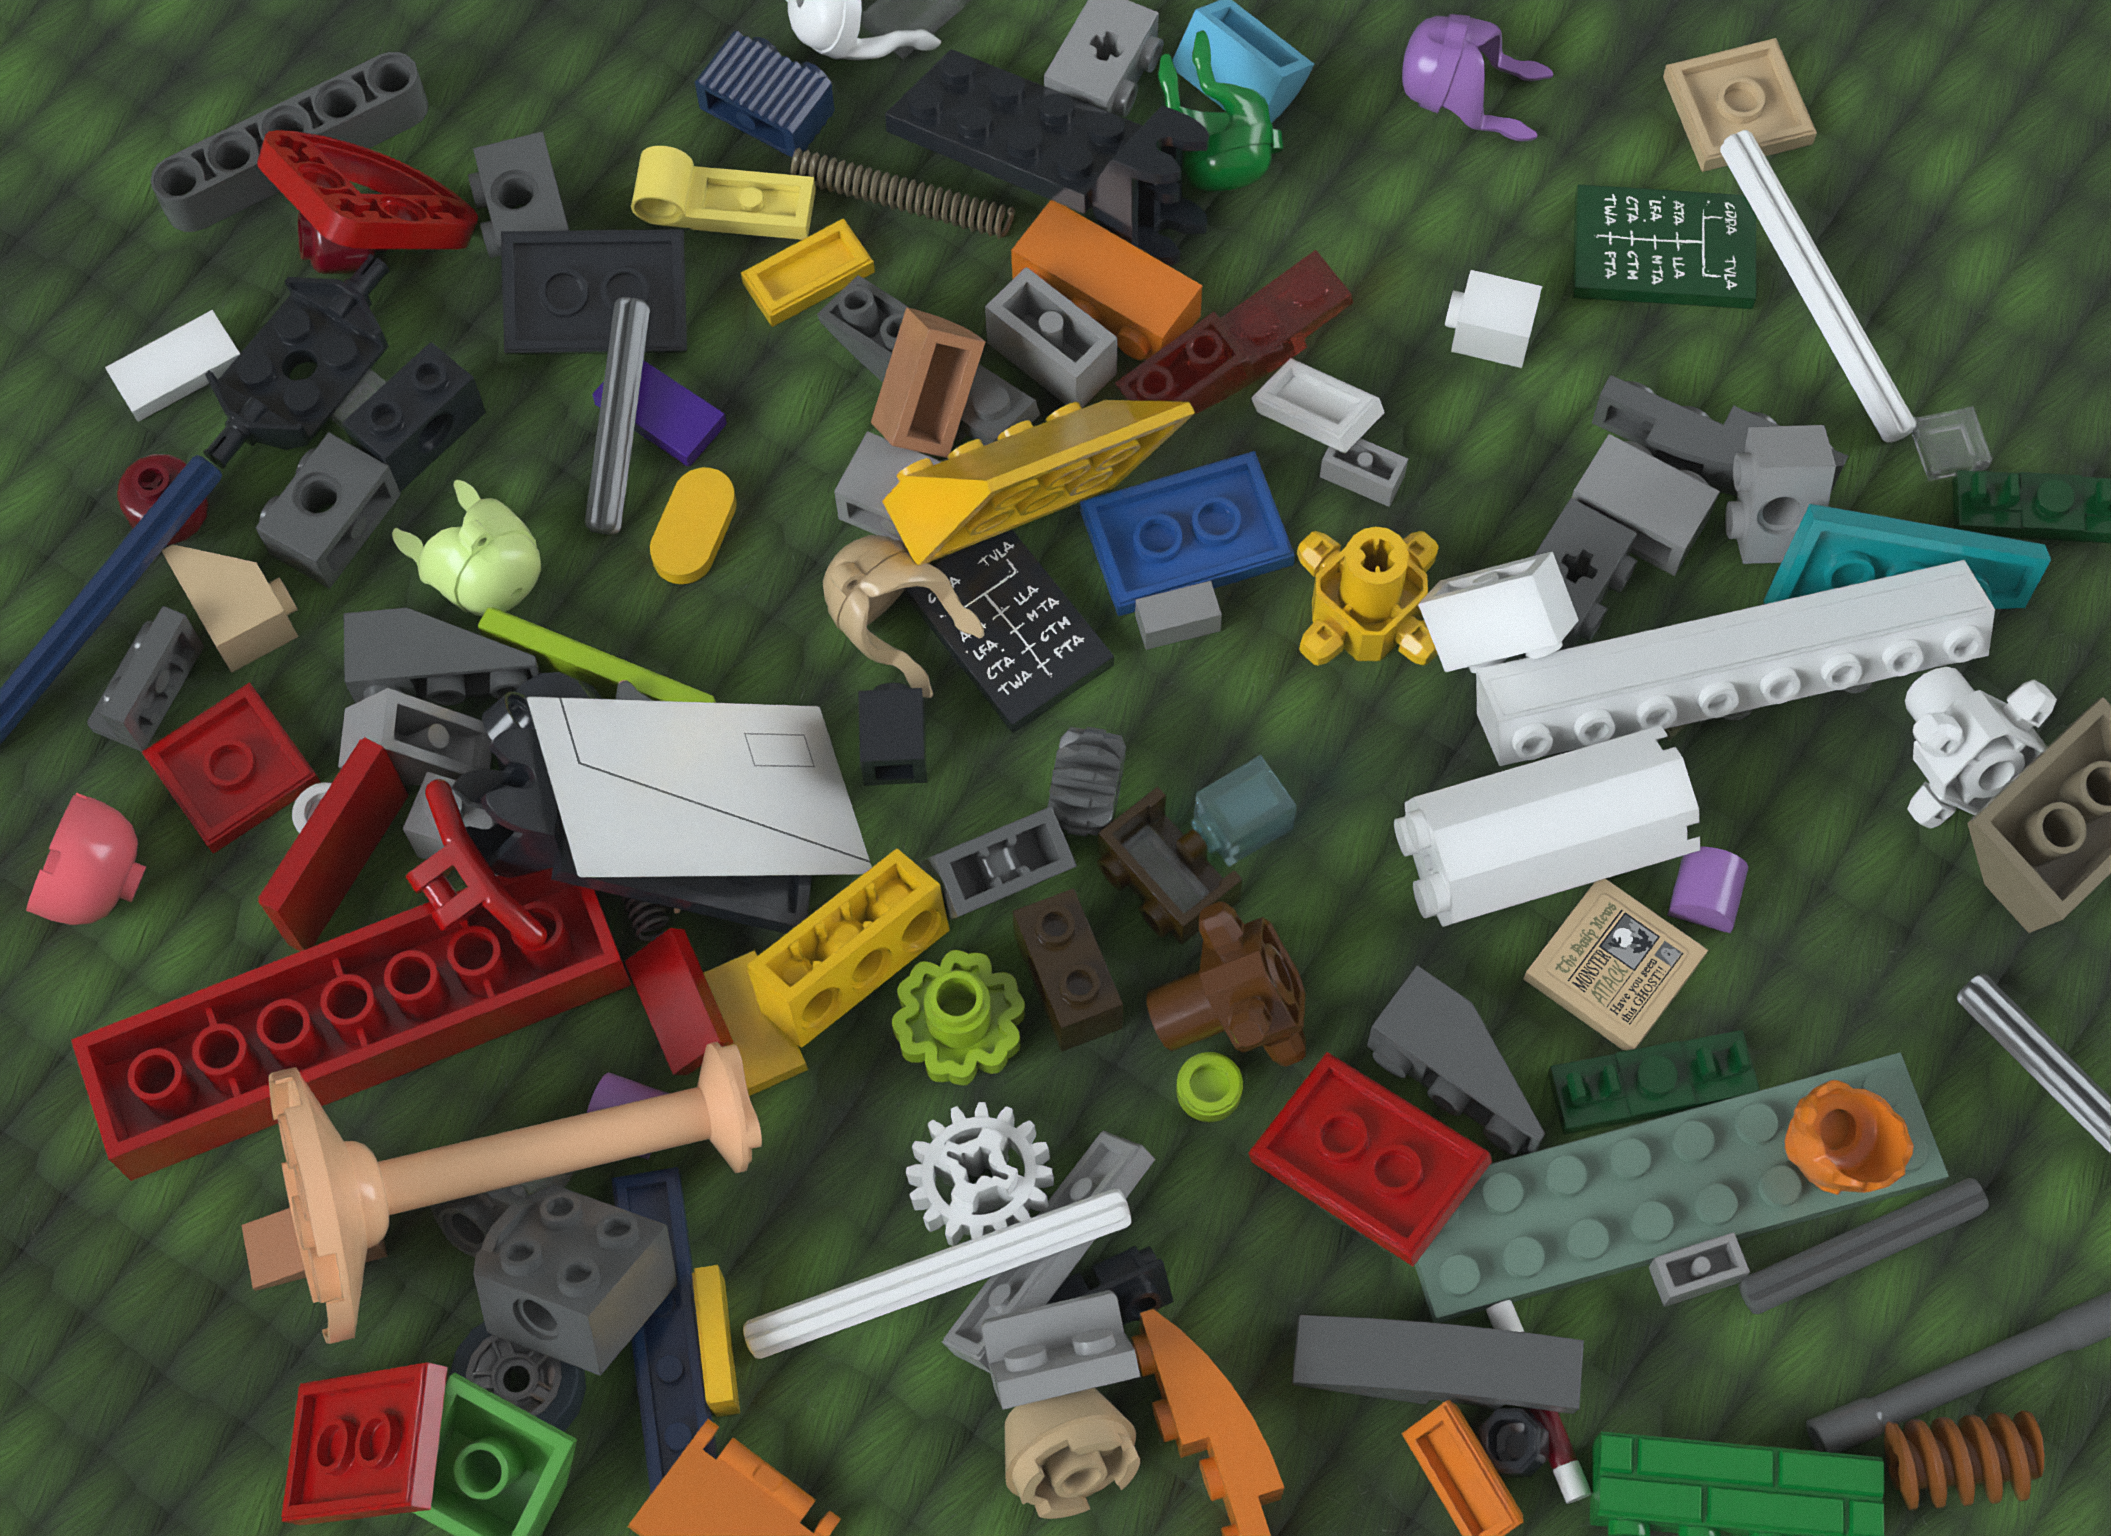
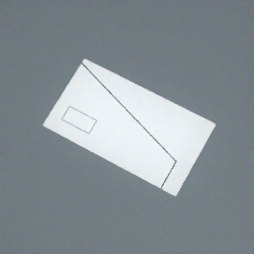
M553 697L527 698L579 877L859 875L872 868L832 743L818 706Z

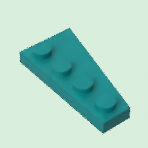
M1809 504L1764 598V604L1965 560L1994 609L2025 608L2051 559L2045 544Z

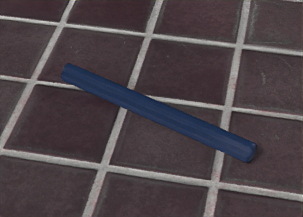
M199 455L192 457L0 688V745L221 480L222 473L207 459Z

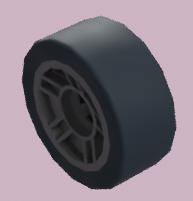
M485 1322L473 1328L459 1345L449 1372V1377L453 1373H457L563 1432L566 1431L579 1414L586 1391L584 1369L487 1333ZM514 1369L518 1374H530L529 1385L523 1391L516 1393L509 1391L511 1381L507 1377L508 1373Z

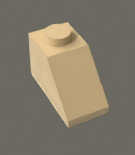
M173 544L162 550L163 555L231 672L242 668L298 637L288 618V615L298 611L295 603L281 579L277 578L268 583L256 562Z

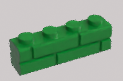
M1603 1431L1593 1441L1590 1525L1608 1527V1536H1650L1651 1531L1678 1533V1536H1884V1503L1882 1502L1884 1495V1461L1882 1457Z

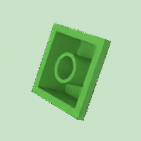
M453 1373L450 1375L445 1386L431 1510L412 1513L454 1536H542L567 1486L577 1439L457 1373Z

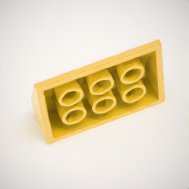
M1103 400L1085 408H1081L1079 402H1073L1054 411L1046 418L1047 422L1033 427L1030 420L1022 421L1003 431L997 437L998 441L984 446L980 439H975L953 450L947 456L948 460L933 465L930 458H925L907 466L896 475L899 483L882 502L913 561L918 566L1114 489L1195 412L1189 402Z

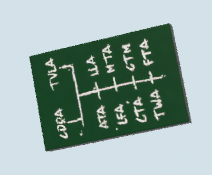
M1578 184L1575 193L1572 298L1753 309L1756 301V214L1745 195Z

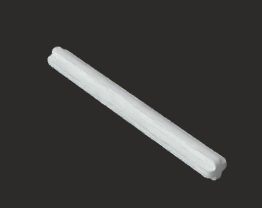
M1742 130L1730 135L1724 140V144L1720 147V152L1882 440L1887 443L1903 439L1916 427V421L1751 132Z
M1113 1188L752 1318L743 1325L745 1342L754 1357L762 1359L1127 1228L1131 1224V1213L1123 1193L1119 1189Z

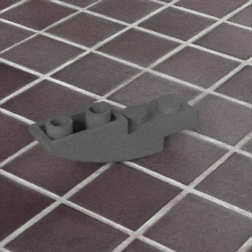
M857 275L817 313V316L824 327L878 379L882 382L884 381L902 319L908 306ZM978 364L955 438L961 441L968 435L974 440L980 439L984 446L998 441L997 437L1006 429L1026 420H1030L1032 423L1040 415L1036 400Z
M1612 375L1609 376L1600 393L1592 424L1641 444L1652 453L1653 457L1678 470H1689L1698 474L1710 487L1720 491L1719 493L1737 496L1738 491L1735 489L1733 479L1734 457L1736 453H1744L1748 427L1779 426L1771 417L1763 413L1747 412L1734 405L1723 425L1712 420L1705 412L1698 408L1680 406L1655 395L1650 388L1639 382H1625ZM1830 445L1836 464L1832 492L1848 455L1834 450Z

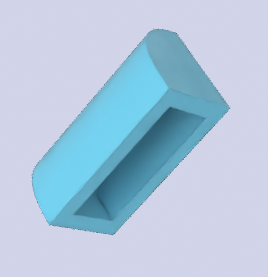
M1219 0L1196 9L1172 60L1176 72L1204 93L1200 87L1196 67L1192 61L1196 33L1204 30L1210 43L1211 67L1215 81L1253 89L1261 94L1267 101L1271 123L1290 105L1303 87L1314 66L1313 62L1233 0ZM1206 95V96L1209 97L1212 101H1214L1216 104H1218L1221 108H1223V109L1225 110V108L1223 107V105H1222L1219 101H1217L1216 99H1214V98H1212V97Z

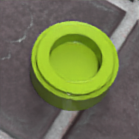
M1204 1052L1189 1058L1181 1067L1177 1077L1176 1093L1179 1104L1189 1116L1203 1122L1220 1121L1230 1116L1240 1103L1243 1079L1239 1068L1230 1058L1215 1052Z

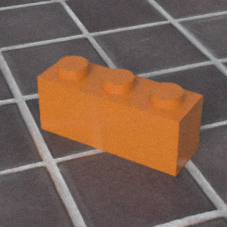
M1049 201L1011 250L1013 279L1025 267L1029 268L1117 337V346L1131 358L1137 360L1146 359L1162 368L1201 316V284L1055 201Z

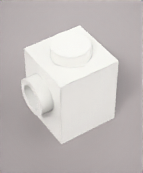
M1471 270L1465 293L1453 290L1446 316L1445 326L1456 329L1451 352L1522 368L1542 286Z

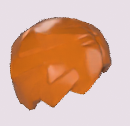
M1831 1080L1813 1088L1805 1097L1799 1100L1794 1109V1116L1790 1121L1784 1140L1789 1160L1797 1165L1809 1182L1815 1184L1823 1191L1839 1195L1842 1191L1866 1193L1891 1186L1905 1175L1906 1165L1913 1154L1914 1148L1905 1120L1894 1112L1884 1098L1866 1089H1853L1848 1084L1838 1080Z

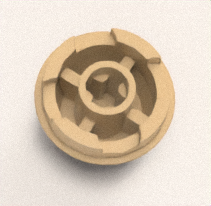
M1096 1388L1016 1406L1009 1413L1005 1421L1006 1485L1013 1494L1020 1497L1023 1505L1026 1502L1034 1505L1041 1518H1063L1090 1510L1086 1497L1102 1490L1114 1480L1120 1490L1124 1489L1139 1469L1140 1458L1134 1446L1136 1441L1134 1426Z

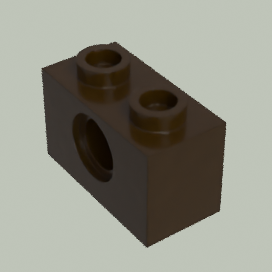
M1074 888L1014 910V938L1061 1052L1121 1030L1123 1024V1003Z

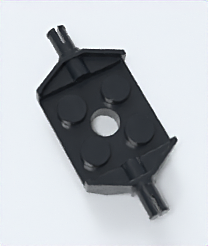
M369 254L350 279H345L344 282L338 279L287 277L284 282L290 292V296L219 379L216 378L213 372L208 370L205 376L228 418L225 422L226 427L210 446L203 451L204 455L212 463L218 464L220 468L225 469L227 463L244 443L252 447L256 443H261L284 450L308 445L382 356L389 345L370 310L372 302L368 296L390 271L378 257L376 259L374 255ZM304 362L318 364L315 373L309 378L296 381L289 379L292 369Z

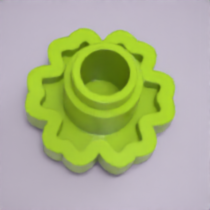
M951 950L942 959L940 967L927 961L919 962L911 971L910 976L899 984L897 990L902 1009L896 1012L892 1018L893 1032L900 1043L902 1056L905 1060L916 1063L925 1061L927 1074L931 1080L935 1082L950 1081L957 1085H968L976 1076L978 1068L990 1074L999 1073L1006 1066L1008 1059L1019 1051L1021 1046L1020 1034L1016 1026L1023 1021L1026 1015L1025 1002L1018 992L1017 982L1013 975L1005 972L993 974L992 965L987 955L982 953H970L968 955L964 951Z

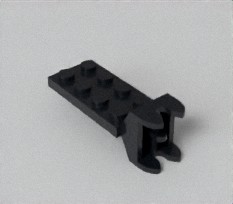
M950 49L885 113L886 131L888 133L1085 214L1092 208L1102 228L1168 266L1180 262V251L1172 239L1159 234L1158 231L1172 229L1182 234H1205L1207 231V216L1205 212L1194 202L1182 197V150L1207 151L1209 147L1208 131L1194 118L1164 105L1142 126Z
M509 729L501 732L493 739L488 749L507 766L503 772L489 769L469 771L461 775L452 785V791L468 806L485 810L492 819V826L489 829L467 826L466 830L495 875L513 878L553 868L551 880L787 934L808 917L812 875L579 877L536 729Z

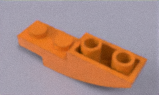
M1154 1309L1140 1313L1139 1329L1141 1334L1131 1337V1342L1135 1349L1141 1375L1145 1377L1154 1374L1162 1399L1152 1402V1408L1163 1442L1175 1440L1181 1458L1205 1450L1208 1451L1209 1458L1199 1460L1203 1480L1211 1501L1223 1498L1231 1525L1221 1528L1222 1536H1271L1261 1506L1281 1500L1285 1487L1271 1451L1253 1416L1232 1384L1214 1362L1181 1329Z

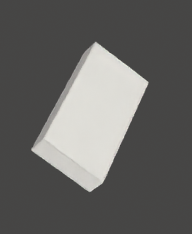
M213 310L105 368L134 417L139 422L209 384L205 376L208 370L213 372L217 379L220 378L240 353Z
M1292 358L1251 398L1257 413L1343 453H1346L1385 413L1378 397Z

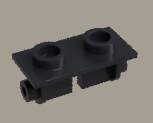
M1134 1245L1129 1247L1128 1250L1092 1266L1093 1273L1100 1286L1089 1291L1079 1272L1066 1278L1046 1305L1110 1290L1117 1297L1122 1325H1126L1132 1321H1140V1313L1151 1309L1158 1311V1309L1174 1302L1161 1258L1157 1260L1150 1246L1138 1250Z

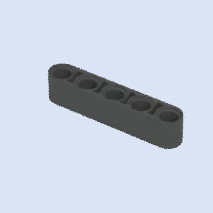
M388 52L378 55L165 158L152 171L150 182L168 221L174 228L183 232H196L281 192L257 165L265 134L269 131L283 130L310 133L346 141L369 149L414 127L424 119L429 105L416 64L409 56L400 52Z

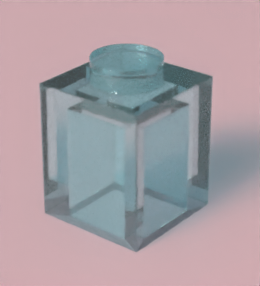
M1259 755L1196 793L1195 818L1191 820V825L1206 842L1208 852L1213 853L1217 850L1228 867L1292 830L1296 804L1263 757Z

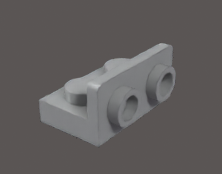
M1110 1290L992 1317L981 1322V1331L991 1379L1002 1409L1140 1377L1135 1349L1124 1333L1118 1300L1114 1292Z

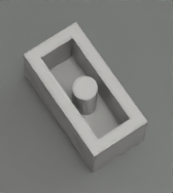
M1360 438L1346 453L1329 446L1322 459L1320 477L1390 507L1405 477L1408 458Z
M1211 581L1135 600V617L1145 650L1219 632L1221 629L1222 614Z
M1734 1232L1655 1257L1649 1266L1664 1307L1740 1283L1750 1273Z

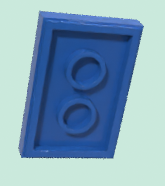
M1255 451L1080 501V512L1118 617L1135 612V600L1207 581H1211L1214 589L1294 565L1295 554Z

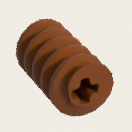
M2021 1410L2016 1413L2013 1420L2002 1412H1995L1987 1417L1985 1423L1980 1417L1970 1414L1960 1418L1958 1425L1948 1417L1936 1418L1933 1420L1930 1428L1920 1419L1909 1420L1905 1423L1902 1431L1892 1421H1888L1885 1424L1884 1450L1887 1468L1894 1488L1900 1492L1904 1504L1909 1511L1918 1508L1920 1489L1928 1490L1932 1503L1936 1508H1944L1948 1487L1954 1486L1964 1506H1971L1974 1503L1975 1488L1979 1484L1983 1485L1987 1498L1992 1504L2000 1503L2002 1501L2004 1482H2010L2015 1497L2019 1502L2027 1501L2030 1498L2031 1480H2037L2042 1477L2044 1471L2043 1437L2035 1417L2028 1410Z

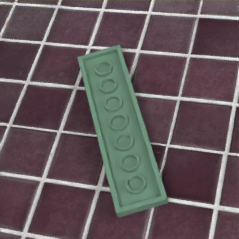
M1900 1052L1490 1164L1417 1261L1415 1268L1433 1323H1440L1484 1311L1502 1301L1511 1300L1516 1302L1650 1265L1655 1257L1733 1232L1737 1240L1939 1185L1949 1176ZM1831 1080L1844 1082L1853 1089L1869 1090L1884 1098L1894 1112L1905 1120L1908 1134L1914 1145L1913 1154L1906 1165L1905 1175L1891 1186L1866 1193L1842 1191L1839 1195L1823 1191L1815 1184L1809 1182L1797 1165L1789 1160L1784 1142L1790 1121L1794 1116V1109L1799 1100L1805 1097L1813 1088Z

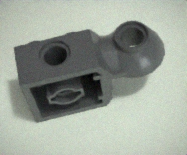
M518 1184L430 1205L434 1218L447 1240L457 1247L459 1251L475 1257L473 1274L487 1333L600 1376L678 1284L666 1224L556 1185L528 1196L524 1187Z

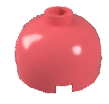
M76 793L72 797L50 844L49 855L43 870L40 869L26 911L51 921L69 925L92 924L107 917L119 901V898L132 903L146 866L135 862L138 839L130 822L118 810L109 805Z

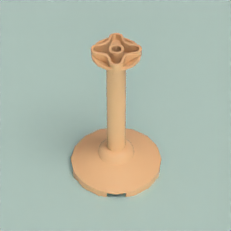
M713 1042L706 1045L696 1088L377 1162L374 1153L365 1144L356 1141H343L296 1067L272 1072L269 1075L273 1119H278L282 1145L287 1161L281 1163L293 1224L313 1303L326 1302L328 1328L322 1329V1333L328 1344L355 1338L367 1249L377 1245L385 1237L389 1228V1215L706 1139L711 1141L733 1171L740 1173L747 1171L748 1164L752 1162V1149L762 1145L759 1121L748 1095L742 1058L735 1044L721 1047L718 1042Z

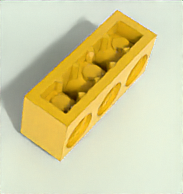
M896 848L746 965L760 1011L801 1048L804 1047L950 931L940 884Z

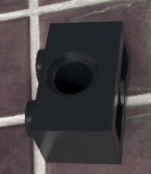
M430 342L343 421L342 424L352 446L389 466L401 492L486 413L474 377Z

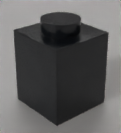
M885 683L876 686L873 690L858 691L860 764L864 786L927 783L926 723L922 688H910L900 683Z

